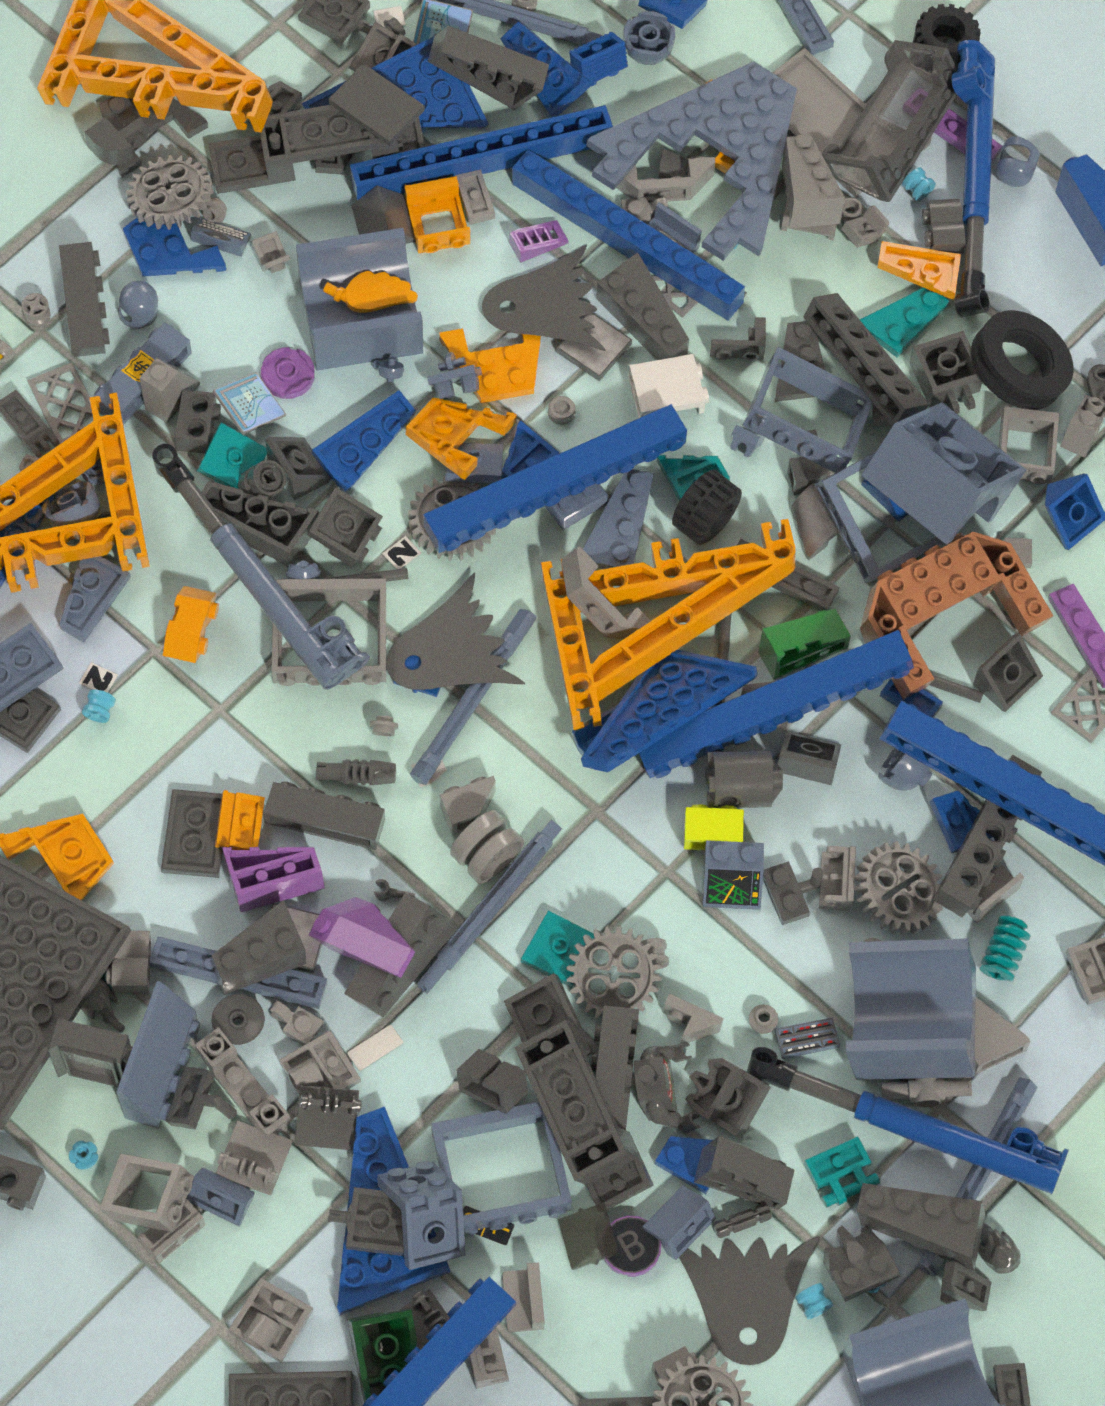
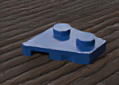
M670 1136L656 1158L655 1165L706 1195L710 1188L694 1183L702 1148L713 1140Z

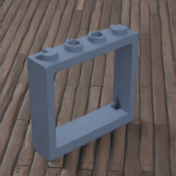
M777 347L767 364L742 426L836 473L846 468L852 459L873 402L862 389ZM778 360L785 361L784 365L779 363ZM773 376L854 416L842 449L761 408ZM858 400H861V401H863V402H865V403H864L863 405H861V404L857 403V401H858Z
M876 452L815 484L865 583L876 580L884 572L894 570L913 557L916 558L930 548L944 543L935 536L878 567L836 486V483L866 468Z
M539 1102L515 1106L506 1114L495 1110L431 1123V1132L439 1168L451 1180L452 1175L444 1141L542 1121L544 1123L560 1196L463 1215L464 1234L471 1236L478 1233V1229L490 1227V1230H500L508 1226L507 1223L517 1221L520 1224H529L535 1222L537 1217L549 1215L550 1218H558V1215L567 1213L566 1211L571 1210L572 1200L560 1148Z

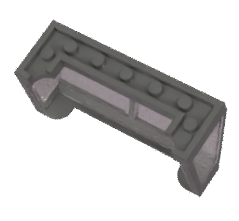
M898 40L893 42L884 58L888 72L839 148L837 144H829L822 153L835 179L880 201L890 202L957 96L952 85V74L957 72V68L947 48Z

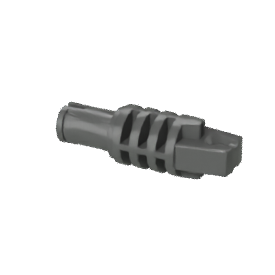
M346 759L342 763L317 762L316 780L342 781L345 785H350V783H353V785H358V783H361V785H366V783H369V785L392 784L396 781V764L370 760V762L362 760L359 762L358 759L353 761Z

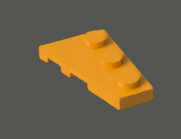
M882 241L877 268L954 300L961 254Z

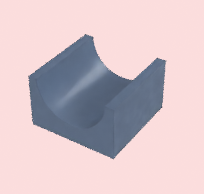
M403 228L296 245L299 282L317 371L374 362L375 360H386L389 357L398 358L423 354V320L421 311L417 312L415 303L400 304L373 312L358 313L348 308L344 301L336 302L334 297L323 292L327 282L338 288L343 287L346 289L354 277L365 271H371L373 274L386 272L390 276L400 278L401 281L409 282L411 285Z
M942 402L894 423L861 476L947 545L952 542L974 513H977L988 523L991 522L1027 469Z
M968 939L849 942L855 1010L852 1041H846V1054L856 1080L975 1077L976 966Z
M966 1299L848 1336L842 1355L860 1406H1005V1404L1000 1405L996 1401L980 1369L971 1339L968 1319L969 1307Z

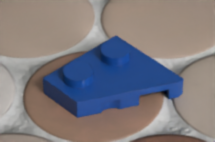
M520 421L509 449L508 458L505 460L502 469V477L506 478L558 455L560 452Z
M955 791L932 798L930 801V805L952 854L960 849L980 811L977 807L972 806L963 794ZM986 833V836L990 840L994 841V837L991 834Z

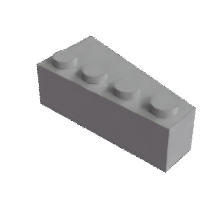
M811 135L786 137L782 169L784 184H786L785 194L788 200L789 227L799 228L840 224L845 197Z

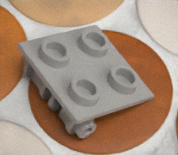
M237 1121L225 1152H221L217 1163L219 1166L216 1174L239 1185L271 1196L293 1140L274 1133L266 1136L256 1127Z

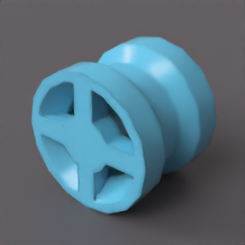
M921 167L911 171L902 182V186L912 192V197L916 201L926 198L936 185L932 178L925 176L926 172Z
M95 689L90 690L87 695L89 701L88 704L83 706L82 714L95 722H108L110 719L109 710L115 705L116 699L107 692Z
M822 1283L812 1285L795 1297L798 1304L803 1305L805 1309L804 1315L807 1320L823 1314L834 1305L831 1299L826 1298L824 1294L825 1288Z

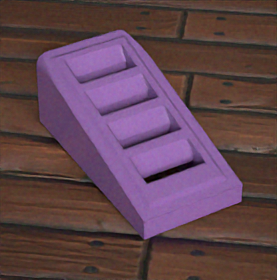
M557 220L521 228L509 233V243L520 263L564 246L569 242ZM554 230L558 238L553 239L550 231ZM545 234L548 241H544L541 235ZM536 237L538 243L534 244L532 238ZM527 241L529 245L525 246L523 242Z

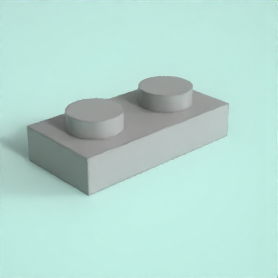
M481 169L455 175L459 183V194L469 225L495 219V211Z

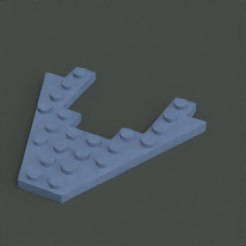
M753 61L590 137L587 140L586 146L604 157L593 170L592 177L614 190L657 139L681 152L695 135L736 161L726 172L724 181L743 192L703 240L701 247L722 261L726 259L737 244L760 256L797 88Z

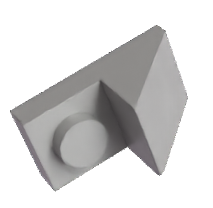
M669 994L665 1002L663 1014H666L669 1020L677 1024H688L682 1035L681 1043H690L720 1032L723 1023L722 1017Z

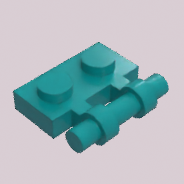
M858 1136L804 1161V1165L816 1189L818 1190L828 1185L831 1193L821 1197L826 1208L834 1204L839 1206L846 1203L847 1198L861 1193L863 1183L880 1184V1179L876 1173L866 1177L862 1170L871 1166L872 1162ZM852 1174L855 1182L842 1188L838 1180Z

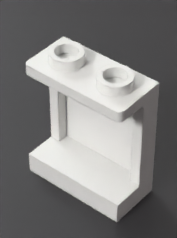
M694 354L630 365L629 382L638 418L670 404L673 405L676 411L697 408L698 414L704 413L705 403H709L707 388L701 385L700 380L703 379L700 363L696 364Z

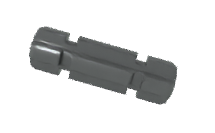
M766 1203L755 1206V1210L750 1208L729 1216L728 1220L723 1218L715 1221L713 1225L714 1231L718 1238L726 1237L732 1231L736 1233L755 1226L758 1221L763 1223L770 1220L772 1217L771 1210Z

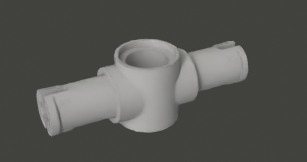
M971 1078L908 1079L906 1082L881 1083L882 1097L888 1100L909 1099V1102H914V1105L917 1107H934L940 1105L941 1100H945L946 1097L972 1096Z

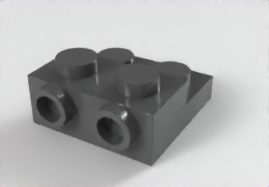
M335 487L307 535L329 548V554L352 567L356 561L361 564L366 557L369 549L365 546L369 539L374 542L379 535L382 527L378 524L383 516Z

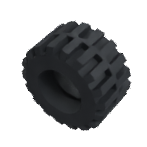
M938 4L937 8L932 6L928 8L927 12H923L920 15V19L916 23L913 43L947 48L958 70L961 56L957 52V46L964 40L980 41L981 30L978 28L979 23L977 19L973 20L974 15L971 12L966 13L965 8L961 6L959 9L955 8L954 4H949V7H945L944 4ZM936 37H950L956 43H943L937 40ZM913 47L912 52L914 56H917L916 61L920 64L923 63L924 66L933 70L934 61L932 56L936 50Z
M710 470L701 475L682 496L674 511L672 525L698 545H703L716 537L732 518L740 503L742 490L716 470Z

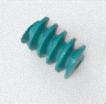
M1002 915L998 918V926L994 928V936L990 938V946L986 948V956L982 958V966L979 969L983 974L996 980L1013 981L1015 976L1010 971H1017L1019 968L1018 964L1014 961H1021L1023 957L1018 951H1025L1027 947L1021 940L1028 941L1031 935L1025 931L1028 926L1024 921L1016 917Z

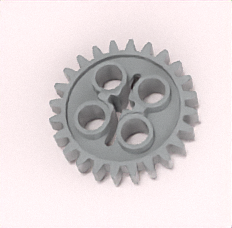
M169 155L167 161H163L161 157H158V163L156 164L148 161L149 168L146 169L140 166L141 174H133L134 181L128 182L129 190H126L127 203L133 217L137 216L140 223L145 221L147 227L155 223L158 230L163 224H166L167 229L170 230L174 223L179 228L182 225L181 221L185 220L189 224L192 223L191 216L200 218L199 210H207L206 203L212 201L210 195L214 193L211 177L208 175L207 169L202 168L201 162L194 164L191 157L184 162L182 155L177 160H173L172 155Z
M444 476L443 483H439L434 478L432 488L424 484V493L416 492L417 501L410 502L412 510L408 511V519H410L409 529L413 530V539L419 538L418 546L420 548L427 545V554L432 553L436 548L424 528L423 514L445 505L439 503L441 500L452 502L479 490V483H474L471 486L469 482L445 481ZM496 528L486 532L483 537L477 540L470 539L461 543L453 551L437 552V559H440L444 553L447 554L449 561L452 560L453 554H457L460 561L463 560V553L465 552L469 556L474 557V548L482 552V542L490 544V535L496 534Z
M898 841L894 842L891 846L886 842L881 847H875L862 858L864 862L857 866L860 873L854 877L855 880L861 882L854 888L855 891L862 892V896L857 901L865 902L867 905L862 910L863 913L871 911L873 913L870 919L871 922L878 918L881 920V929L886 925H890L891 933L900 929L902 935L909 931L914 934L920 929H925L938 918L936 914L943 909L941 905L932 900L940 886L937 880L942 877V874H934L933 870L937 865H928L929 855L921 858L919 856L920 848L910 852L909 843H906L901 848ZM899 866L904 869L905 873L901 871ZM913 876L918 877V880L889 899L882 900V896L889 893L892 889L897 888ZM878 879L883 882L884 886L879 883ZM895 903L900 907V910L896 908Z
M606 925L605 934H601L595 928V938L592 939L585 934L583 938L586 945L577 943L575 947L580 953H571L569 958L576 962L575 964L568 965L566 968L574 972V975L567 978V982L576 984L570 990V993L579 992L580 996L576 1003L579 1004L586 1001L588 1004L585 1012L595 1008L596 1018L603 1012L604 1005L633 1009L637 1007L643 1012L645 1006L642 1001L645 1000L652 1003L654 1000L649 991H659V988L653 984V981H661L662 976L655 974L654 971L660 969L662 964L653 963L652 961L659 954L658 952H648L652 942L643 945L641 943L643 934L638 935L636 938L632 937L633 928H630L626 934L622 933L621 925H618L616 932L613 933L609 925ZM598 949L605 950L609 954V961L605 964L597 963L593 957L594 951ZM634 953L638 957V965L627 967L622 960L624 954ZM612 966H617L618 972L639 973L640 978L618 975L617 979L613 980L609 973H590L588 968L609 971ZM595 978L602 979L606 984V990L602 993L594 992L590 987L591 980ZM623 982L632 983L635 987L634 995L624 996L619 990L620 984Z
M700 1355L698 1364H694L689 1356L687 1357L685 1367L679 1361L675 1363V1373L670 1369L665 1370L668 1381L664 1379L658 1380L657 1385L662 1390H654L653 1397L660 1401L652 1403V1406H672V1403L676 1400H682L688 1406H697V1402L703 1404L717 1387H721L722 1391L709 1401L708 1406H716V1403L722 1400L729 1402L731 1406H753V1404L744 1402V1400L751 1396V1391L741 1390L745 1386L746 1380H735L738 1373L737 1369L728 1373L726 1371L728 1362H724L721 1367L716 1366V1357H713L710 1364H705L704 1356ZM700 1378L705 1379L709 1383L710 1388L706 1391H699L695 1388L693 1382Z

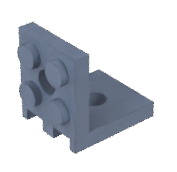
M422 1161L417 1163L416 1166L404 1169L393 1168L388 1173L377 1175L378 1187L401 1209L405 1266L409 1270L466 1256L462 1189L434 1162ZM434 1227H439L438 1235L428 1239L429 1231Z

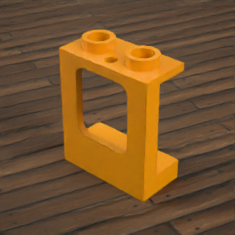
M457 176L405 186V202L418 254L425 252L434 253L446 248H461L464 245L470 244V227H467L459 197ZM444 211L451 212L456 229L425 235L421 221L422 216Z

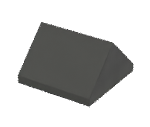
M376 186L352 204V211L359 235L403 228L405 243L415 242L403 194Z
M267 437L265 440L267 459L277 462L285 471V487L294 500L330 482V476L312 455V448L304 437Z
M1015 633L978 668L973 685L979 691L984 692V695L998 708L1006 712L1043 677V674L1020 633Z
M786 731L778 766L782 768L783 774L832 786L841 744Z

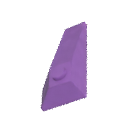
M357 897L322 909L308 934L334 952L400 978L415 954L413 948L392 927L391 922L381 914V910L375 904Z

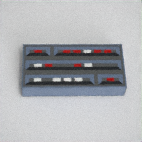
M833 1017L775 1029L782 1059L836 1049L840 1046Z

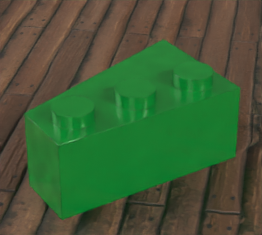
M836 608L828 611L823 610L810 616L763 628L758 653L772 679L775 680L847 649L851 635Z

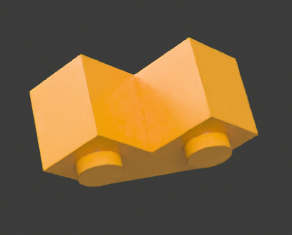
M183 586L177 594L174 607H176L175 615L168 622L162 656L196 663L201 655H205L208 647V638H205L206 627L212 619H216L219 610V603H215V592Z

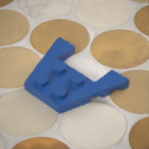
M138 218L122 228L142 276L175 275L178 271L203 273V270L216 269V272L226 271V264L218 246L190 254L176 223L172 224L170 230L167 229L166 224H163L158 230L155 223L147 227L145 221L140 223Z

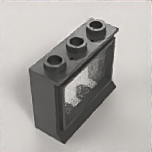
M58 1019L48 1051L58 1078L68 1073L69 1076L118 1087L133 1046L130 1044L128 1035Z

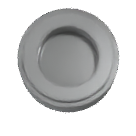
M555 397L549 403L548 416L556 424H568L575 417V404L568 397Z

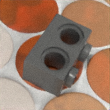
M182 390L175 433L177 451L205 454L217 429L214 428V422L220 419L221 404H217L216 397L212 392ZM199 408L206 409L203 412H196ZM195 432L202 433L199 436H192Z

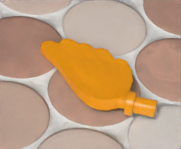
M365 271L354 277L346 289L343 287L338 288L327 282L323 289V292L334 297L336 302L342 300L348 308L358 313L373 312L395 305L415 303L418 298L417 293L411 290L409 282L401 281L400 278L390 276L386 272L373 274L371 271Z

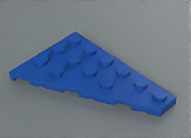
M434 36L371 68L424 105L425 111L419 116L421 128H485L489 126L470 85L428 62ZM346 81L303 102L304 109L330 105L329 98Z
M682 650L674 651L636 677L581 757L582 766L607 773L756 679L758 675L756 666Z
M385 1106L360 1115L356 1119L347 1211L352 1203L354 1187L381 1190L378 1187L377 1175L388 1173L393 1168L404 1169L409 1167ZM346 1227L337 1311L340 1316L450 1273L447 1261L409 1270L405 1266L404 1256L347 1250L348 1231ZM432 1228L431 1234L428 1233V1239L437 1236L434 1228Z

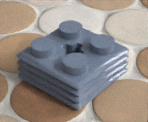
M595 483L585 488L580 494L566 496L557 504L550 507L545 506V508L560 528L565 530L605 506L608 494L600 484Z

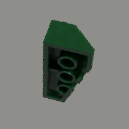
M411 1309L374 1313L347 1319L364 1403L373 1393L377 1396L381 1394L386 1388L383 1384L393 1371L397 1370L400 1373L405 1368L407 1363L404 1360L416 1348L417 1337Z

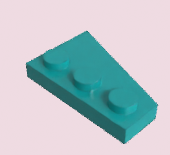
M922 288L859 320L883 348L898 358L948 307L949 300L938 293Z

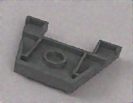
M113 96L99 104L102 118L106 117L118 131L140 117L131 98ZM174 98L165 120L157 119L152 106L148 109L150 111L148 118L140 117L146 123L148 134L172 120L176 122L188 139L208 128V122L205 118L185 105H181ZM132 150L133 161L117 165L121 177L142 166L141 159L134 150Z

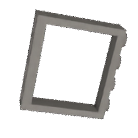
M386 578L275 579L292 602L378 601V666H364L338 685H350L351 683L364 682L367 685H377L380 682H386ZM273 623V683H279L283 686H291L295 683L319 686L320 683L307 666H282V634Z

